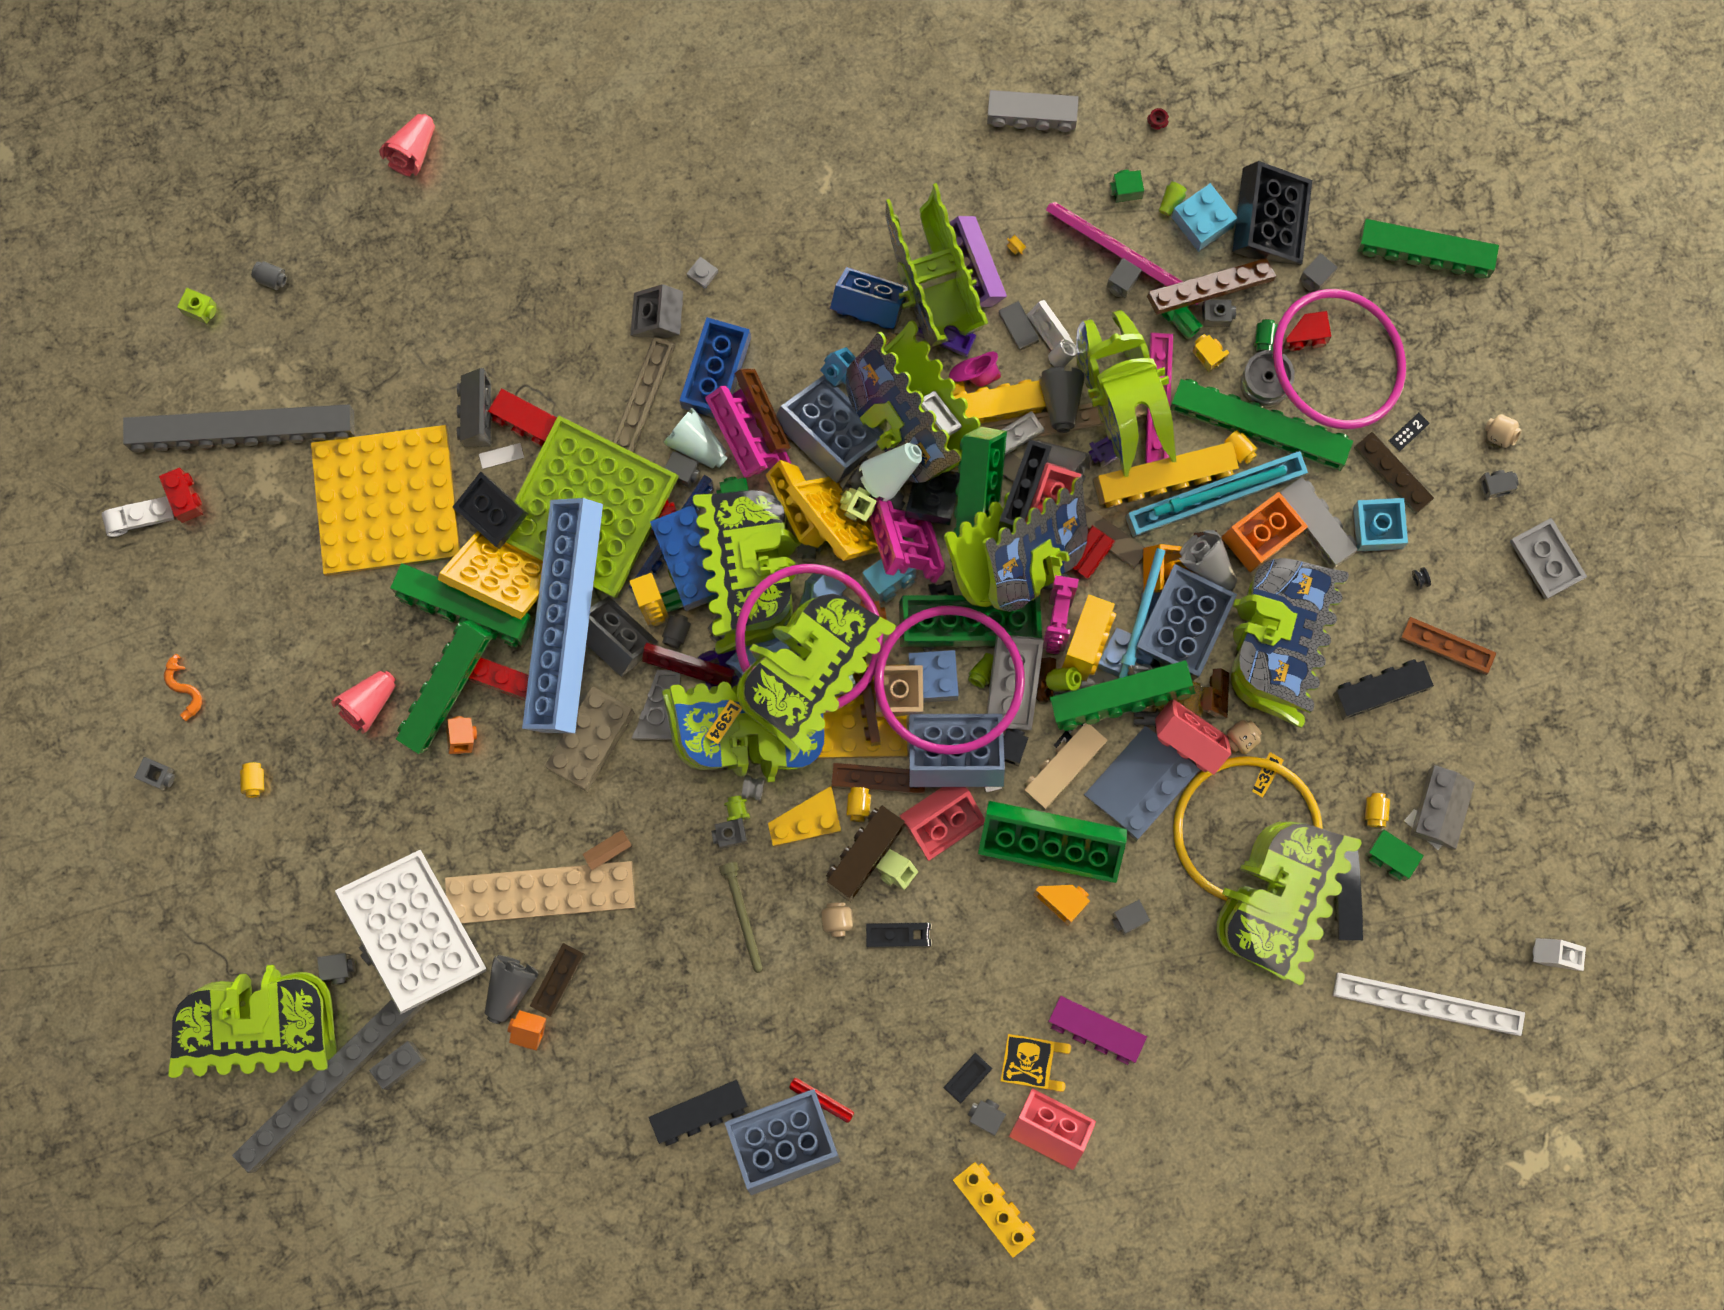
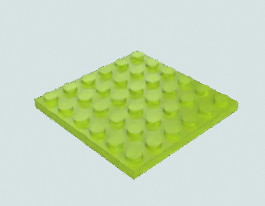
M558 415L515 499V502L529 514L506 542L543 561L551 500L585 498L603 504L593 587L617 598L652 530L650 521L658 518L679 475Z

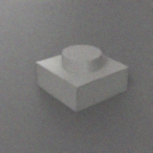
M699 257L688 271L687 277L706 289L717 275L718 269Z

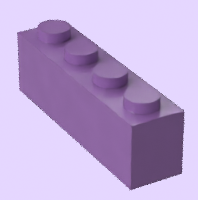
M957 216L949 223L955 231L957 245L962 250L965 266L968 270L972 269L973 271L971 275L972 281L974 279L977 281L973 288L978 293L980 307H992L1007 297L976 217Z

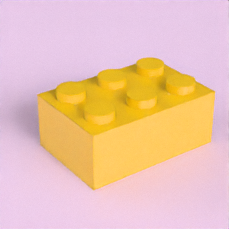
M1089 594L1062 668L1075 667L1081 674L1082 680L1086 682L1089 674H1095L1116 613L1112 612L1114 603Z

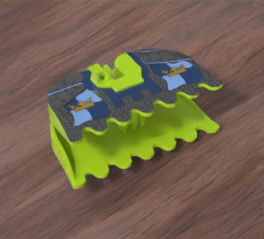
M937 183L933 184L928 201L919 209L922 227L932 254L912 260L907 244L904 242L899 218L894 214L890 199L886 200L885 210L889 235L898 264L897 271L903 283L906 282L908 291L899 293V299L907 297L909 302L902 304L903 309L914 308L923 335L931 347L948 342L944 329L949 325L955 326L960 334L965 336L980 331L988 324L986 315L980 307L978 293L973 288L977 281L976 279L972 281L971 275L973 271L972 269L968 270L965 266L962 250L957 245L956 234L949 223L948 212L945 205L942 204ZM957 272L955 279L925 289L920 285L921 283Z
M911 320L885 348L886 338L884 334L878 332L868 346L847 368L846 390L849 401L863 425L875 428L887 419L892 427L889 431L884 432L876 442L882 451L887 452L906 443L917 445L920 448L922 461L907 479L914 483L933 479L943 472L958 468L962 457V451L960 450L961 439L963 435L979 428L980 421L977 417L968 418L965 411L968 408L966 399L962 397L954 398V381L950 378L945 380L941 378L942 362L938 359L929 360L930 344L925 340L920 342L916 340L918 326L915 321ZM933 391L938 394L962 425L959 431L950 435V439L946 430H935L936 414L931 410L925 412L921 408L924 396Z
M1081 477L1073 480L1071 493L1066 488L1059 489L1056 504L1052 498H1046L1043 502L1042 513H1040L1038 508H1031L1028 512L1027 523L1021 517L1016 518L1013 523L1012 533L1005 527L998 531L999 521L1010 492L1004 497L1003 508L999 502H992L988 518L984 512H977L973 528L971 523L962 522L958 538L954 532L949 531L945 533L944 539L959 589L969 603L982 607L993 605L998 610L1008 612L1015 611L1037 598L1043 587L1054 582L1055 575L1061 576V574L1077 565L1086 548L1088 535L1083 480Z
M1273 559L1259 567L1249 586L1247 596L1234 600L1233 607L1237 609L1239 616L1246 620L1247 623L1238 625L1233 632L1238 654L1232 666L1231 684L1237 696L1248 706L1276 716L1299 728L1304 726L1305 717L1297 709L1311 713L1314 709V701L1306 691L1318 689L1320 680L1311 670L1321 669L1326 663V659L1317 648L1327 647L1331 643V637L1323 627L1333 626L1337 621V616L1328 606L1341 603L1342 594L1338 589L1334 588V585L1346 583L1349 577L1348 572L1293 559Z

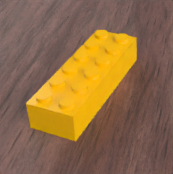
M1228 442L1177 455L1176 462H1172L1169 457L1131 467L1128 477L1124 476L1122 470L1099 475L1093 479L1099 506L1105 504L1106 508L1122 504L1123 499H1128L1129 503L1145 498L1144 494L1150 493V497L1164 494L1167 492L1166 488L1171 487L1172 491L1188 487L1190 482H1194V486L1211 481L1213 476L1216 477V480L1234 475L1233 471L1239 469L1233 443Z

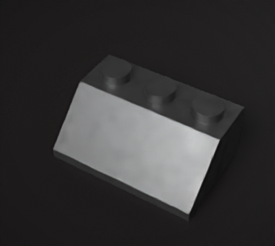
M1436 765L1430 768L1410 835L1456 849L1475 782L1449 769Z

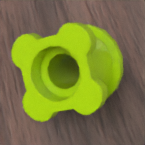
M741 795L728 798V802L724 803V806H727L729 816L727 817V822L739 818L743 820L750 819L745 805L747 799H742Z

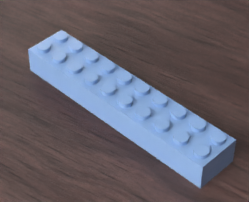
M585 498L550 501L522 729L541 733H575L603 508V504Z

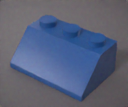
M846 267L835 285L830 309L842 315L848 314L857 317L864 322L870 321L879 324L883 328L894 329L903 310L902 304L905 303L907 298L899 299L898 295L908 291V287Z

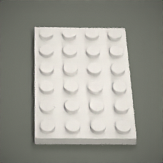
M421 850L335 890L336 897L400 1014L486 972L484 963Z

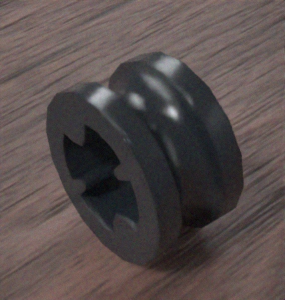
M1425 567L1420 568V571H1412V578L1418 590L1423 589V586H1431V579Z

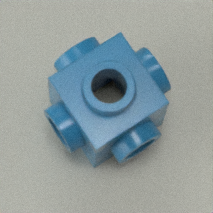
M847 347L830 353L824 359L825 364L820 371L834 386L841 383L846 384L847 368L856 357Z

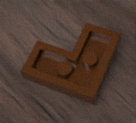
M1222 668L1213 669V674L1210 676L1209 681L1210 687H1204L1200 703L1203 711L1217 718H1228L1230 673Z

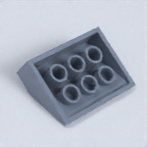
M825 375L781 405L776 414L784 433L836 483L850 474L865 456L868 457L878 447L876 442L884 433L878 426L871 428L868 425H863L860 417L853 409L849 398L837 386L830 383Z
M1174 564L1136 647L1165 666L1186 660L1191 679L1194 681L1200 677L1237 594Z
M1003 714L909 715V732L935 744H964L990 732L1003 719ZM1003 733L989 744L977 750L961 754H937L925 751L909 743L910 787H1004Z
M1145 726L1088 789L1084 796L1119 827L1127 829V834L1137 841L1200 769L1189 759L1181 757L1171 745L1169 747L1163 745L1158 740L1157 734Z
M815 1089L724 1122L750 1195L841 1162Z

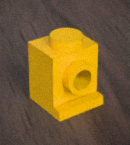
M1204 334L1194 342L1196 345L1194 346L1193 353L1208 372H1211L1226 361L1229 356V351L1225 350L1223 352L1220 342L1217 339H1212L1210 335L1206 336Z

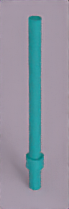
M1284 466L1182 499L1179 497L1171 499L1169 503L1154 507V515L1159 516L1168 512L1176 513L1182 511L1184 507L1286 475V469Z

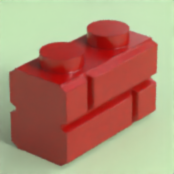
M1092 525L1090 529L1088 528L1087 545L1083 556L1073 569L1090 579L1116 541Z

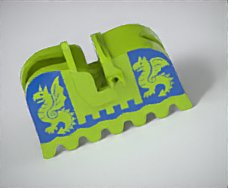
M1122 310L1112 312V318L1120 328L1121 335L1115 333L1109 339L1102 342L1095 323L1092 319L1082 321L1077 329L1076 350L1077 365L1079 370H1082L1084 373L1086 387L1090 388L1088 396L1092 398V406H1097L1100 420L1105 424L1108 439L1112 440L1114 453L1120 459L1122 472L1125 477H1128L1138 444L1139 434L1135 408L1139 404L1146 405L1150 410L1156 434L1172 462H1176L1171 410L1163 388L1164 385L1169 384V377L1165 376L1164 367L1157 369L1154 359H1150L1146 342L1131 319ZM1123 351L1125 356L1130 359L1113 365L1102 373L1099 372L1096 361L1097 359Z
M722 682L708 690L705 684L700 683L694 688L688 689L686 693L681 685H672L670 689L662 691L673 747L679 758L691 768L714 770L727 767L728 770H733L737 776L744 777L749 765V756V759L754 764L761 765L762 773L766 777L767 782H775L778 770H794L807 766L815 761L822 751L824 729L821 731L813 730L807 733L811 740V746L808 751L803 752L799 749L798 752L793 753L777 737L752 719L743 709L718 744L705 737L729 700L740 705L737 697L738 685L731 688L728 682Z

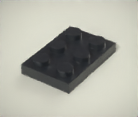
M481 471L453 505L457 512L499 549H501L529 514Z
M948 471L926 482H913L905 517L950 525L957 499L956 488L960 481V473Z

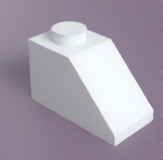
M1536 938L1533 948V962L1546 966L1583 971L1586 947L1563 940Z

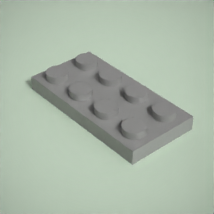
M996 635L986 714H1003L1004 717L1010 707L1015 691V670L1007 647L999 636ZM1011 636L1023 662L1025 686L1019 710L1008 728L1032 730L1044 640L1034 637Z

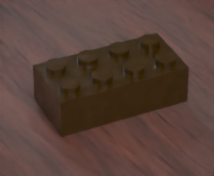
M881 805L879 810L877 808L873 809L867 818L868 825L866 828L860 827L854 836L855 843L851 848L847 846L840 855V864L837 867L833 865L826 875L827 886L850 903L872 874L881 858L887 853L905 828V821L883 805Z

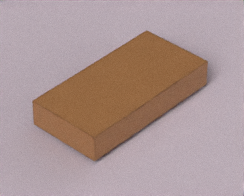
M621 830L583 853V856L590 869L594 870L631 847V843L624 831Z

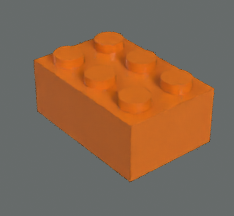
M1277 492L1233 525L1221 538L1251 573L1296 539L1308 526L1281 493Z

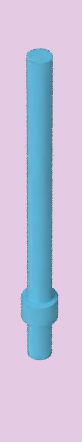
M1156 549L1126 655L1123 654L1121 660L1123 665L1119 678L1128 676V667L1135 665L1137 659L1135 658L1136 646L1141 637L1165 555V550Z

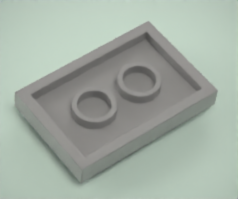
M1552 518L1510 540L1545 600L1587 578V575Z

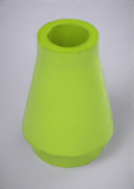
M1172 181L1170 185L1166 186L1158 211L1170 217L1174 208L1186 197L1187 189L1179 183Z
M985 653L982 659L971 669L968 681L972 685L984 688L985 685L989 684L994 655Z

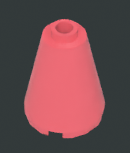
M417 114L381 146L379 150L382 159L387 158L390 168L405 176H410L411 174L417 176L421 170L435 129L433 119L426 114Z
M378 671L335 697L331 701L332 706L335 708L338 705L341 709L338 714L355 730L358 731L361 728V733L364 734L369 730L395 689L396 685L394 682L396 680L388 671Z

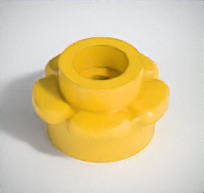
M1015 234L1010 239L1007 238L1009 243L1006 246L1015 255L1018 252L1022 255V252L1027 247Z

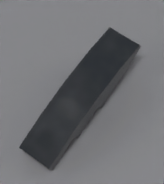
M1358 850L1354 852L1346 851L1344 856L1350 862L1351 870L1345 874L1337 873L1335 875L1336 881L1342 886L1341 893L1336 895L1338 941H1363Z

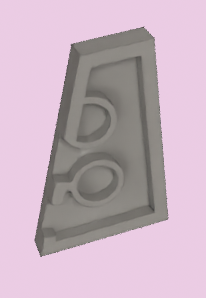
M657 670L632 740H672L662 691L670 689L672 685H681L680 673L670 670Z

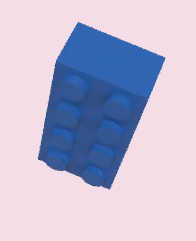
M706 317L679 400L682 409L689 411L693 408L699 414L715 418L705 397L720 386H726L731 394L734 393L738 381L734 373L742 368L751 340L750 329Z
M694 505L650 521L685 611L711 602L719 597L717 593L709 592L706 588L708 579L715 577L716 574L713 571L705 570L703 567V560L711 556L712 551L702 549L699 544L700 539L706 535L704 530L697 526L698 515Z

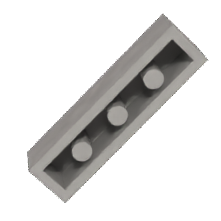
M990 90L987 124H992L995 127L1011 125L1019 129L1036 127L1039 130H1048L1053 128L1062 132L1075 130L1079 96Z
M1301 477L1280 493L1308 526L1303 533L1329 567L1334 569L1356 553L1358 550L1356 547L1357 543L1351 535H1347L1344 532L1341 521L1330 514L1327 503L1322 498L1319 499L1311 482L1305 481Z

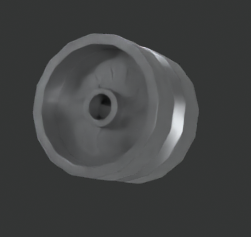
M1271 350L1256 353L1250 358L1241 376V389L1244 396L1250 402L1259 403L1263 407L1277 405L1287 396L1276 375L1273 351ZM1282 354L1284 369L1292 386L1295 371L1291 361Z

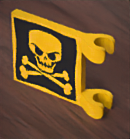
M1008 1034L1001 1081L1064 1092V1082L1049 1080L1053 1053L1070 1054L1071 1045Z

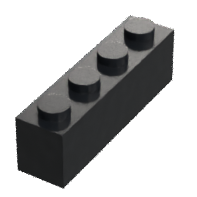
M1029 440L1002 512L998 531L1005 527L1012 533L1014 520L1018 517L1023 518L1026 522L1045 464L1049 460L1052 446Z
M1416 659L1403 663V667L1395 670L1394 667L1382 670V675L1374 678L1370 674L1360 678L1359 683L1352 685L1351 682H1347L1337 686L1338 690H1336L1333 696L1342 719L1345 720L1430 690L1434 685L1424 660L1416 662Z
M736 1079L648 1118L658 1143H665L667 1147L679 1142L678 1137L687 1133L688 1137L700 1133V1127L709 1124L711 1128L723 1123L722 1118L730 1114L732 1118L746 1113L744 1108L749 1106L740 1083Z

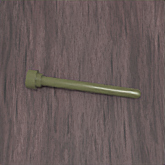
M737 861L719 866L721 876H724L725 880H728L752 967L756 973H759L763 968L737 881L739 867Z

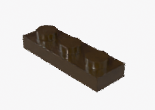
M563 943L530 1007L552 1017L585 954Z

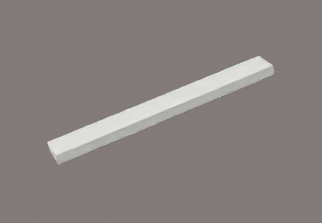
M1336 973L1332 995L1333 997L1516 1036L1522 1035L1525 1012L1343 973Z

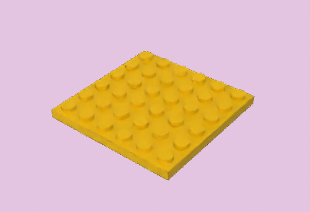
M446 425L311 443L322 565L325 576L400 566L401 563L411 565L449 560L460 551L456 510L453 508L455 496Z

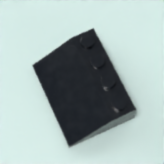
M1261 161L1243 167L1232 252L1253 259L1261 260L1267 258L1268 261L1302 265L1313 180Z

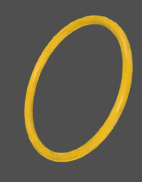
M1241 756L1228 758L1217 771L1235 766L1249 765L1266 768L1280 774L1291 782L1305 799L1311 813L1313 826L1323 829L1320 811L1312 793L1304 782L1286 767L1264 758ZM1201 771L1190 781L1178 801L1173 821L1174 843L1178 857L1190 877L1208 893L1227 901L1228 898L1222 894L1223 890L1207 881L1197 871L1184 845L1182 826L1186 806L1199 785L1213 775L1209 771Z

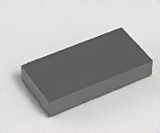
M1019 301L999 310L998 313L1019 351L1039 342V337Z

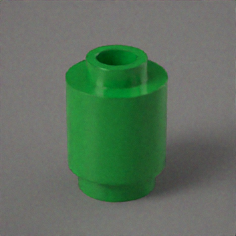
M1262 319L1260 323H1257L1254 343L1256 352L1273 351V341L1278 326L1274 320Z

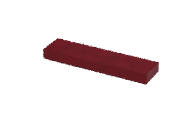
M647 642L643 650L642 662L715 685H719L722 682H728L732 685L735 672L733 669Z

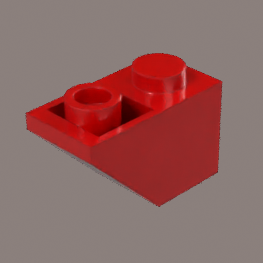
M1327 311L1304 314L1286 338L1283 350L1299 351L1307 346H1313V348L1326 346L1332 337Z

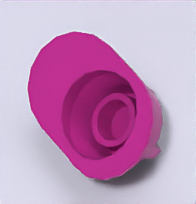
M992 351L964 360L951 369L949 378L954 382L969 380L978 387L990 384L1001 377V372L996 363L998 354Z

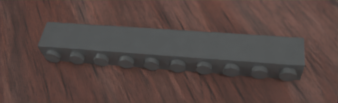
M350 404L123 418V444L132 452H144L145 449L166 451L171 447L187 450L190 449V446H199L200 448H212L213 445L234 447L235 444L239 443L255 446L258 445V442L275 445L280 444V441L302 443L303 440L308 439L320 442L325 441L326 438L338 440L355 437L354 410Z
M391 999L327 1062V1069L319 1070L232 1155L235 1160L248 1173H255L428 1002L426 1001L400 1014Z

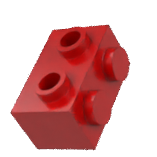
M179 467L159 476L173 514L181 523L203 515L200 507L202 501L198 493H195L192 485H194V481L189 472L185 473Z

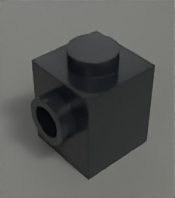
M1018 729L1006 730L1005 736L1003 735L1004 762L1019 767L1029 737H1026L1025 732Z

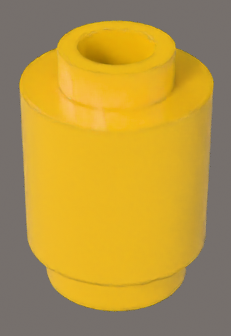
M1238 430L1233 432L1224 441V443H1233L1236 458L1240 464L1244 462L1249 464L1257 456L1255 452L1258 448L1244 433L1240 434Z
M260 763L242 764L240 788L241 793L246 794L247 798L260 797V794L265 791L264 770L261 768Z
M852 787L850 793H848L846 816L851 817V821L865 822V818H868L870 815L871 795L868 788Z
M1371 793V797H1366L1365 820L1368 827L1385 828L1386 822H1389L1390 799L1385 798L1386 794Z

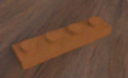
M1412 617L1408 618L1400 638L1403 641L1485 675L1489 673L1496 656V652Z

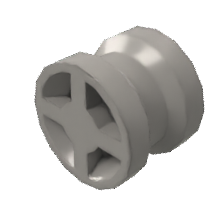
M745 775L742 798L753 797L755 800L761 801L764 778L753 779L751 776Z

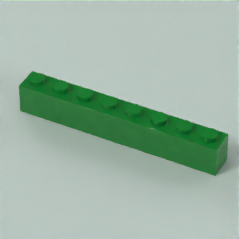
M1192 379L1180 380L1170 410L1230 432L1238 430L1240 434L1244 433L1247 438L1291 454L1300 451L1303 458L1339 471L1345 466L1354 441L1349 439L1347 435L1331 433L1327 431V428L1320 425L1312 426L1306 424L1305 420L1298 417L1290 418L1284 416V413L1279 410L1272 409L1270 411L1264 409L1261 404L1242 401L1239 396L1234 394H1222L1217 388L1200 386L1198 382Z

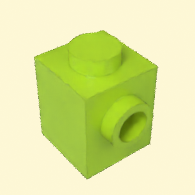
M186 288L177 308L183 315L207 324L209 319L214 317L217 304L211 297Z

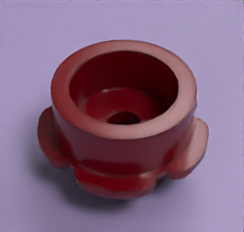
M1156 108L1148 115L1147 122L1151 124V128L1160 130V128L1167 127L1169 115L1164 109Z

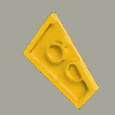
M832 786L768 823L773 847L841 832Z

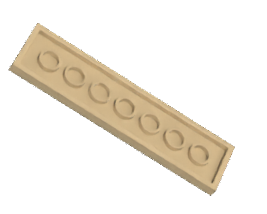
M632 861L604 863L594 870H591L589 865L445 878L446 897L461 924L636 909Z

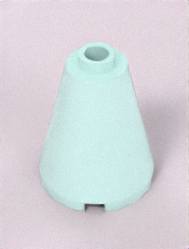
M693 408L689 410L663 442L668 447L712 469L715 465L720 468L727 459L724 455L727 452Z
M906 443L864 461L859 467V472L862 470L863 476L861 481L866 490L875 498L880 496L885 498L883 501L891 500L922 461L920 448L917 445Z

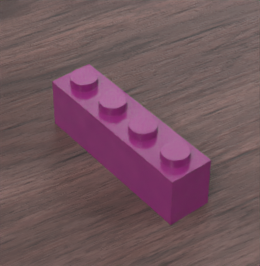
M1061 995L1047 1022L1052 1025L1050 1029L1060 1034H1064L1066 1031L1073 1035V1040L1083 1045L1087 1041L1095 1045L1094 1050L1104 1055L1110 1052L1117 1056L1115 1060L1125 1065H1129L1130 1062L1136 1063L1147 1039V1036Z

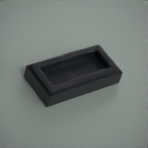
M975 1052L943 1088L961 1104L993 1068Z

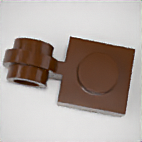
M1041 658L1036 700L1041 703L1048 702L1050 697H1053V690L1048 688L1046 677L1049 672L1056 669L1055 658Z

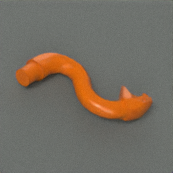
M175 654L166 664L164 681L171 690L187 693L192 697L191 703L180 714L187 721L200 710L202 697L195 687L188 684H180L174 680V672L185 669V667L178 665V660H181V657Z

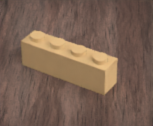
M1086 723L1083 726L1078 725L1070 733L1073 736L1068 743L1063 741L1055 750L1057 755L1052 760L1047 758L1039 767L1042 771L1038 776L1032 775L1025 782L1024 786L1026 789L1024 794L1043 811L1053 803L1107 743L1108 740L1091 725Z

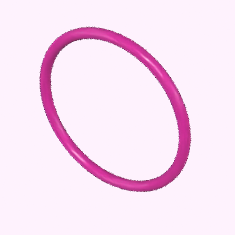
M1324 289L1311 292L1295 301L1287 309L1276 328L1273 341V361L1276 375L1290 401L1310 419L1336 429H1357L1377 422L1396 404L1405 383V351L1401 338L1391 320L1370 300L1354 292L1340 289ZM1325 298H1339L1354 302L1371 312L1381 322L1392 340L1397 359L1395 385L1384 405L1367 417L1356 420H1338L1322 415L1309 407L1297 395L1287 378L1282 358V344L1286 328L1292 317L1302 307L1313 301Z
M799 564L774 572L753 589L739 613L735 644L743 673L750 667L745 649V629L748 616L761 594L779 580L803 573L822 574L847 585L861 599L867 610L879 616L875 604L868 593L853 578L825 565ZM883 634L876 638L881 648L883 646ZM880 651L872 654L869 666L861 680L851 691L837 699L839 701L838 708L843 707L858 697L871 682L875 674V666Z
M962 606L932 607L904 620L895 628L883 644L877 658L874 674L876 698L888 724L900 737L910 744L937 754L967 753L994 741L1008 728L1015 718L1022 702L1025 686L1023 662L1011 636L989 616ZM959 615L977 620L986 625L1003 641L1014 664L1015 691L1007 713L990 732L968 743L941 745L915 736L896 719L886 699L884 669L892 647L910 627L934 616Z

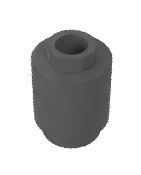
M265 261L262 263L256 262L252 269L251 277L257 283L278 290L287 281L285 269Z
M678 613L675 616H669L662 634L663 644L675 649H679L684 644L691 623L688 622V617Z

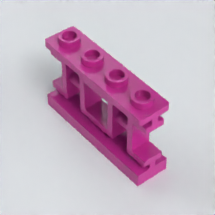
M720 386L705 397L744 478L751 477L754 474L758 475L767 468L770 470L779 460L791 464L786 452L770 453L766 447L765 440L756 425V420L747 405V400L741 388L731 394L729 388Z
M880 496L875 498L874 500L877 501L875 509L869 518L885 573L894 576L899 569L900 573L905 574L909 567L923 570L924 577L926 579L930 578L932 583H936L945 571V563L931 522L905 517V511L894 509L891 501H883L885 498ZM902 536L912 538L914 542L905 541Z
M1055 575L1048 603L1054 606L1052 608L1050 626H1047L1043 638V649H1046L1047 653L1059 654L1065 650L1071 631L1070 629H1065L1068 611L1072 606L1079 579Z

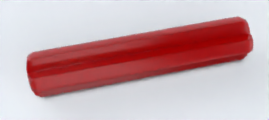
M794 1078L789 1086L790 1090L797 1094L815 1089L798 1078ZM815 1089L821 1108L846 1123L851 1121L854 1116L852 1110Z

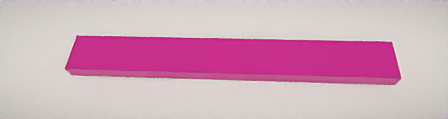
M1057 202L1049 203L1046 211L1121 258L1126 259L1164 285L1170 286L1183 282Z

